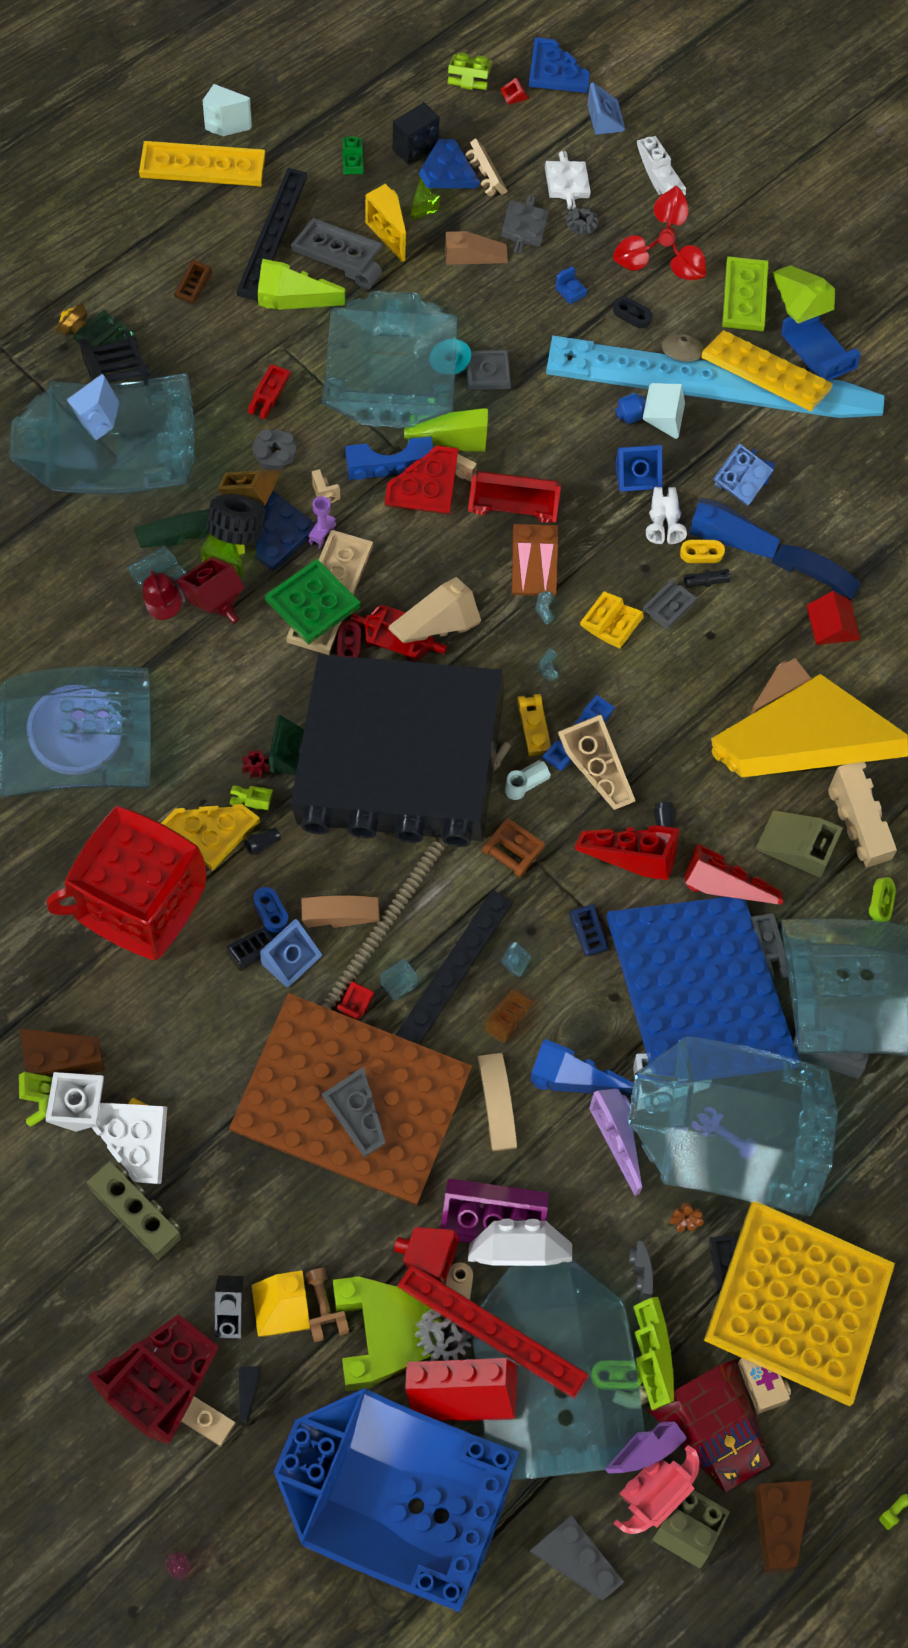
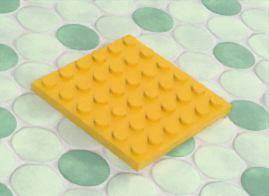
M753 1200L745 1218L704 1341L845 1405L851 1406L855 1400L895 1263Z

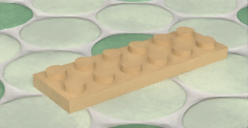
M331 530L319 561L354 595L372 551L373 542ZM343 620L309 645L290 628L286 638L287 643L330 655L338 635L339 626L343 623Z

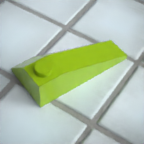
M266 259L262 260L258 286L259 306L282 310L345 305V288L324 279L317 281L308 277L309 273L304 271L300 274L289 269L290 265Z
M791 265L773 272V278L778 290L781 292V298L786 305V311L798 324L834 310L835 288L824 278Z

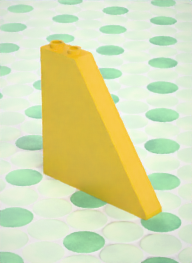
M821 674L711 738L714 758L723 762L730 771L736 772L741 777L908 757V734Z

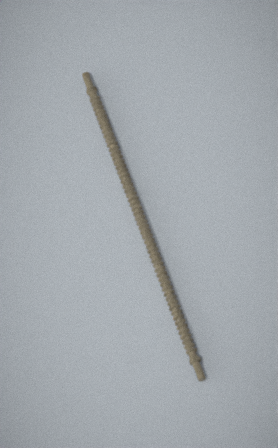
M505 741L496 752L493 773L500 767V762L511 747ZM435 837L436 841H432L433 846L428 847L429 851H426L424 853L425 856L421 857L422 862L417 863L418 867H415L414 872L410 873L411 878L406 879L407 883H404L403 888L399 889L400 894L395 895L396 899H393L392 904L388 905L389 910L384 911L385 915L381 916L382 921L377 922L378 926L373 927L374 932L369 933L371 937L366 938L367 943H362L363 948H359V954L354 955L356 959L351 960L352 965H347L348 970H344V976L339 977L340 982L337 981L335 983L337 987L332 988L333 993H328L329 998H325V1004L320 1006L330 1010L336 1009V1003L341 1002L340 997H345L344 992H347L351 981L356 980L355 975L360 974L359 969H364L363 964L368 963L367 958H371L370 953L375 952L374 947L377 948L379 946L378 942H382V936H386L385 931L390 930L389 925L392 926L394 924L393 920H397L396 915L401 914L400 909L405 908L404 904H407L408 899L412 898L411 893L416 892L415 888H418L419 883L423 882L422 877H426V872L430 871L429 867L434 865L433 861H437L436 856H440V851H443L444 846H447L442 841V838Z

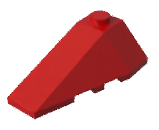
M654 825L648 826V830L634 831V827H628L623 832H613L611 829L582 831L575 844V850L643 877L668 880L675 864L679 828Z

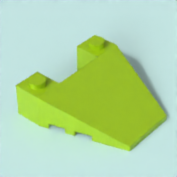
M359 1276L333 1280L336 1313L363 1310L368 1355L342 1358L346 1391L373 1388L381 1382L407 1369V1362H421L431 1359L432 1355L430 1354L422 1355L425 1348L417 1347L421 1338L415 1337V1333L421 1330L416 1324L423 1320L421 1316L431 1310L429 1307L393 1285ZM436 1319V1320H433L432 1322L435 1323L436 1321H438V1322L441 1323L443 1320H442V1319Z

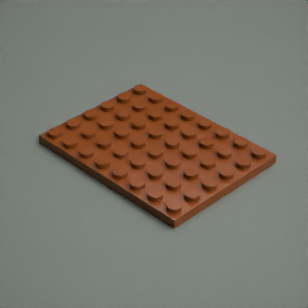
M288 993L229 1127V1131L417 1206L472 1065ZM362 1067L365 1069L366 1078L385 1139V1145L366 1158H363L322 1098L324 1092Z

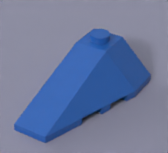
M702 497L694 514L689 533L690 535L707 540H717L724 545L771 559L775 556L780 540L726 505Z
M546 1039L543 1040L530 1078V1082L537 1088L591 1094L598 1090L619 1089L621 1095H632L635 1086L633 1082L610 1070L600 1071L594 1065L595 1062L589 1059L581 1061L573 1056L575 1052L571 1049Z

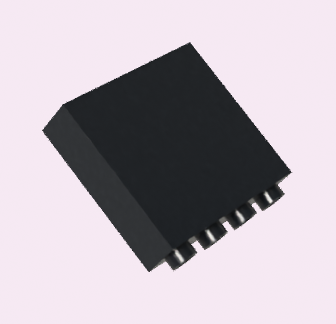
M318 654L291 799V807L297 825H301L303 830L312 834H326L329 832V828L348 829L349 834L363 839L375 837L376 832L395 833L397 839L408 843L421 842L424 836L442 838L445 844L453 847H467L471 841L483 842L505 693L502 669Z

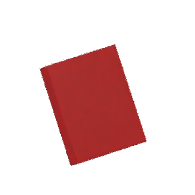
M832 591L807 605L816 645L860 640L851 600Z

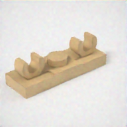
M475 138L470 142L474 150H469L465 154L469 160L474 157L469 163L473 167L481 164L479 166L481 173L485 177H489V179L481 182L485 189L489 187L485 191L489 197L494 195L496 190L501 195H504L508 190L487 151Z

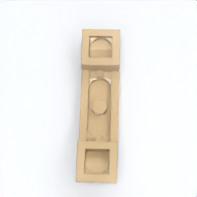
M502 1053L478 1056L492 1152L517 1149L512 1102Z

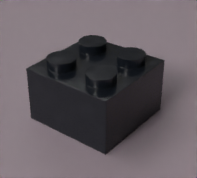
M423 102L394 120L392 150L407 164L418 160L422 155L431 151L439 139L440 116Z

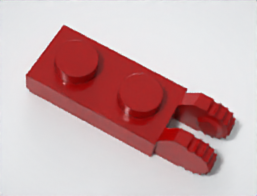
M270 364L253 394V399L248 407V413L253 415L260 402L264 404L260 411V418L266 419L271 407L274 406L289 380L291 371Z

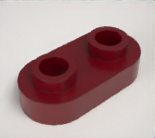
M346 621L338 629L337 656L360 658V626L353 621ZM347 634H352L353 636H352V637H347L346 635H347Z

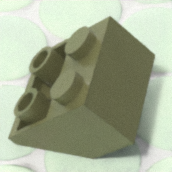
M693 1490L660 1524L652 1541L700 1569L709 1557L730 1511Z

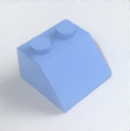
M101 374L67 399L81 424L95 440H98L113 429L119 407V400L105 376Z

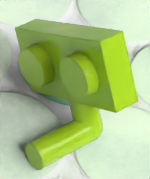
M24 1071L19 1075V1099L39 1102V1111L26 1119L27 1125L32 1127L46 1118L53 1077Z

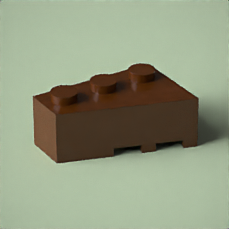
M20 1029L26 1072L53 1077L54 1072L91 1074L105 1071L98 1037Z
M813 1480L759 1484L754 1489L764 1573L787 1572L797 1567Z

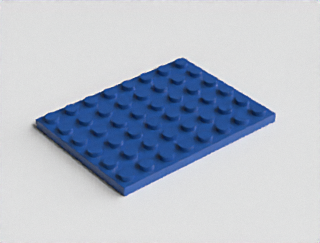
M723 897L608 911L606 917L656 1088L798 1068L800 1062L793 1046V1041L757 933L754 931L745 899Z

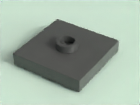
M508 350L471 351L472 358L467 367L468 390L511 389Z

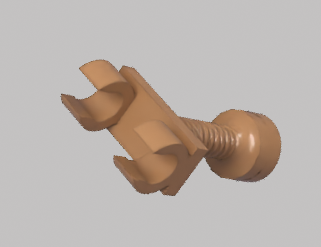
M326 1268L308 1271L306 1273L307 1282L316 1289V1297L321 1312V1317L309 1320L314 1342L324 1340L321 1325L335 1321L339 1335L348 1334L349 1328L345 1312L330 1313L331 1310L324 1286V1281L328 1279Z

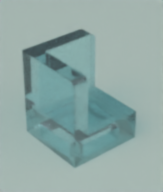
M402 959L381 973L380 984L391 998L396 1001L418 986L419 977L408 962Z

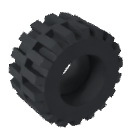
M222 494L215 496L210 502L207 530L215 538L227 543L252 544L259 541L262 537L266 514L265 507L260 502L244 495Z

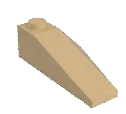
M455 577L435 589L393 622L388 629L403 643L425 640L428 636L439 634L441 637L446 636L448 632L457 631L458 633L466 632L480 624L481 618L472 590Z
M602 715L594 716L558 732L568 757L613 810L635 802Z

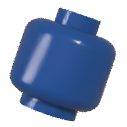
M637 393L620 398L618 400V407L615 408L619 420L624 419L626 424H632L643 419L646 402L643 396H639Z

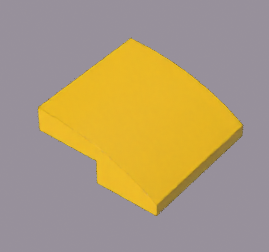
M603 592L582 619L580 625L594 636L620 649L644 616L643 611L624 605L623 598Z

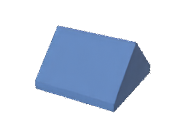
M592 82L589 88L587 105L595 135L623 132L625 125L618 100Z
M297 919L292 921L260 951L262 965L286 987L294 983L322 956Z

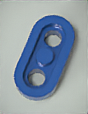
M269 887L257 889L254 893L253 905L264 926L271 932L283 931L288 923V914L277 893ZM267 900L269 903L263 904L261 901ZM276 919L279 921V923L274 924L272 923V920Z

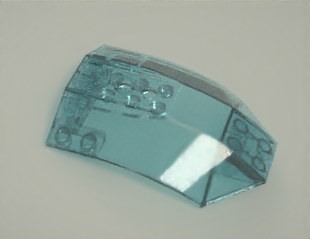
M109 666L56 668L32 671L8 678L0 684V795L4 799L7 796L66 788H150L151 713L148 668ZM81 710L86 716L78 720L72 716V713ZM99 711H105L109 714V716L101 718L97 715V713Z
M855 919L781 920L798 1053H878L908 1056V927L893 923ZM844 970L849 974V978L842 979L836 972ZM862 970H869L873 973L874 978L869 981L864 980L860 976V972Z
M573 1260L552 1265H511L481 1303L480 1307L589 1374V1378L575 1399L570 1396L558 1398L554 1393V1386L472 1335L475 1359L507 1358L518 1365L516 1419L483 1420L484 1438L519 1452L512 1480L605 1470L637 1432H645L634 1352L624 1301ZM562 1410H569L572 1413L573 1420L568 1426H563L558 1421V1415Z

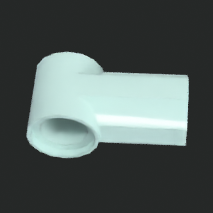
M538 760L520 771L510 772L505 785L506 796L512 800H519L524 797L525 792L548 780L551 774L547 765Z

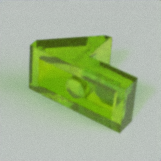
M421 177L412 203L411 220L420 219L440 208V196L432 194V188H427Z

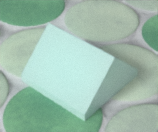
M651 383L643 414V420L675 439L679 437L685 406L682 384Z

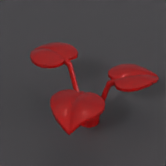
M676 185L662 194L654 205L656 218L660 222H667V227L662 229L659 238L648 246H645V240L642 236L632 235L625 238L615 249L613 259L616 263L628 270H640L649 261L647 250L660 243L666 247L673 246L677 256L671 260L670 265L675 275L685 280H698L706 276L705 256L701 249L694 245H686L679 252L676 246L675 239L677 233L671 226V223L676 226L682 225L688 217L686 197Z

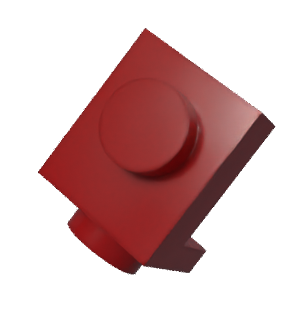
M352 981L342 1003L338 1004L336 1009L342 1011L341 1014L350 1018L362 1019L375 991Z

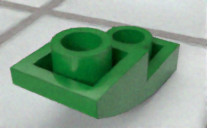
M342 137L343 175L363 174L362 137Z

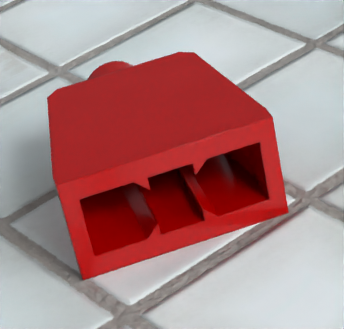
M416 1227L413 1229L410 1239L402 1237L396 1239L394 1251L405 1254L403 1262L408 1269L413 1264L445 1284L460 1239L453 1230Z

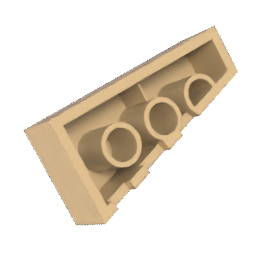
M865 762L838 767L828 791L830 798L833 801L835 800L838 806L840 819L845 821L850 840L854 841L857 847L858 858L864 862L867 868L892 860L897 849L887 821H881L882 808L880 802L873 799L871 788L874 786L871 778L866 779L863 772L866 764Z

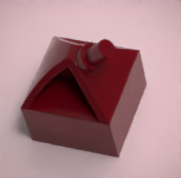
M212 556L177 580L188 603L208 613L220 614L224 618L227 617L233 625L240 620L233 612L234 608L232 605L244 589V586L233 565Z

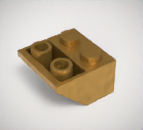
M281 471L225 472L217 490L221 495H244L253 498L265 506Z

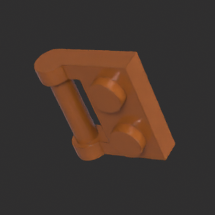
M507 817L483 846L482 852L486 855H492L515 871L514 874L521 878L545 848V843ZM499 842L523 859L522 862L518 863L496 847L497 843Z

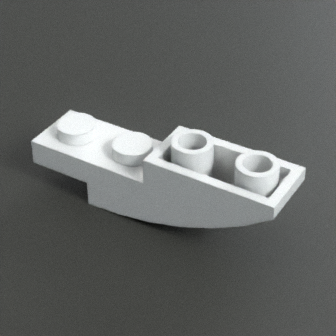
M657 137L637 140L643 164L659 195L664 194L677 185L683 194L686 195V187L671 167V158Z

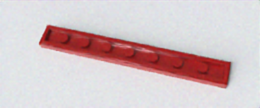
M413 1264L397 1285L403 1292L573 1399L577 1397L589 1378V1374Z

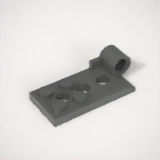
M315 218L308 223L291 244L293 252L344 270L345 277L355 280L356 284L365 290H369L382 274L381 267L373 261V258L383 247L382 243ZM358 252L357 255H350L351 253Z

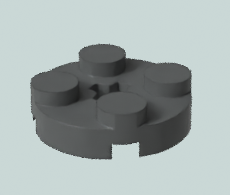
M262 430L253 443V456L255 460L259 462L262 468L267 470H281L288 463L289 465L292 464L296 458V443L293 440V435L281 430ZM276 447L280 450L272 453L271 448Z

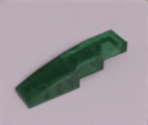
M209 509L178 514L135 527L134 532L140 547L182 545L184 539L204 538L206 533L209 532L207 530Z

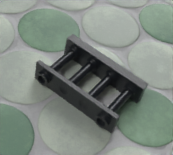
M129 329L125 330V341L94 347V345H90L87 338L79 339L82 358L91 381L101 374L105 376L108 383L141 377L144 386H149L147 378L151 377L149 365L144 364L138 351L136 336L132 337ZM134 367H136L135 369L120 371V370H124V369H129V368H134Z

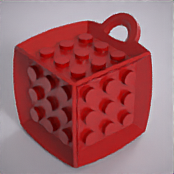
M115 806L82 848L66 877L65 888L56 891L48 897L46 901L47 908L50 913L55 915L72 914L77 921L108 941L137 955L156 961L164 954L180 933L200 899L206 884L205 862L199 847L181 834L140 813L121 806ZM70 896L75 898V904L66 906L60 904V901Z

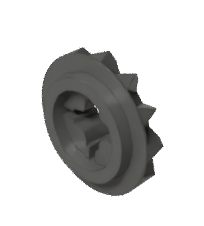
M584 206L581 209L575 207L573 211L568 212L566 217L568 228L577 234L592 233L596 230L599 223L597 213L592 212L591 208L585 209ZM579 217L586 219V222L583 220H579Z

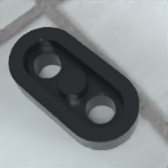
M619 297L614 301L613 312L617 317L637 328H646L651 324L652 312L647 307L628 297Z

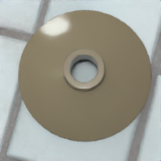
M685 334L670 335L662 342V350L667 356L683 362L699 359L704 350L699 340Z

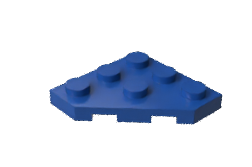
M535 37L529 87L587 93L590 72L585 68L582 69L577 64V60L567 51L561 50L559 43L554 39Z
M438 139L419 172L427 188H477L480 184L479 179L455 139Z

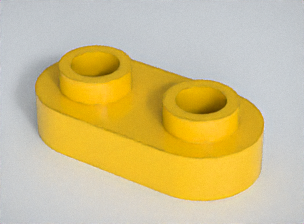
M688 540L682 544L680 550L682 560L687 563H718L723 559L725 553L724 545L717 540Z

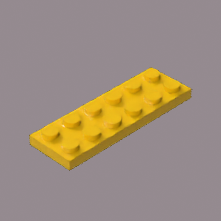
M144 141L139 175L140 178L261 186L265 150Z
M724 330L703 350L701 358L811 412L831 391L833 383L808 372L804 368H800Z

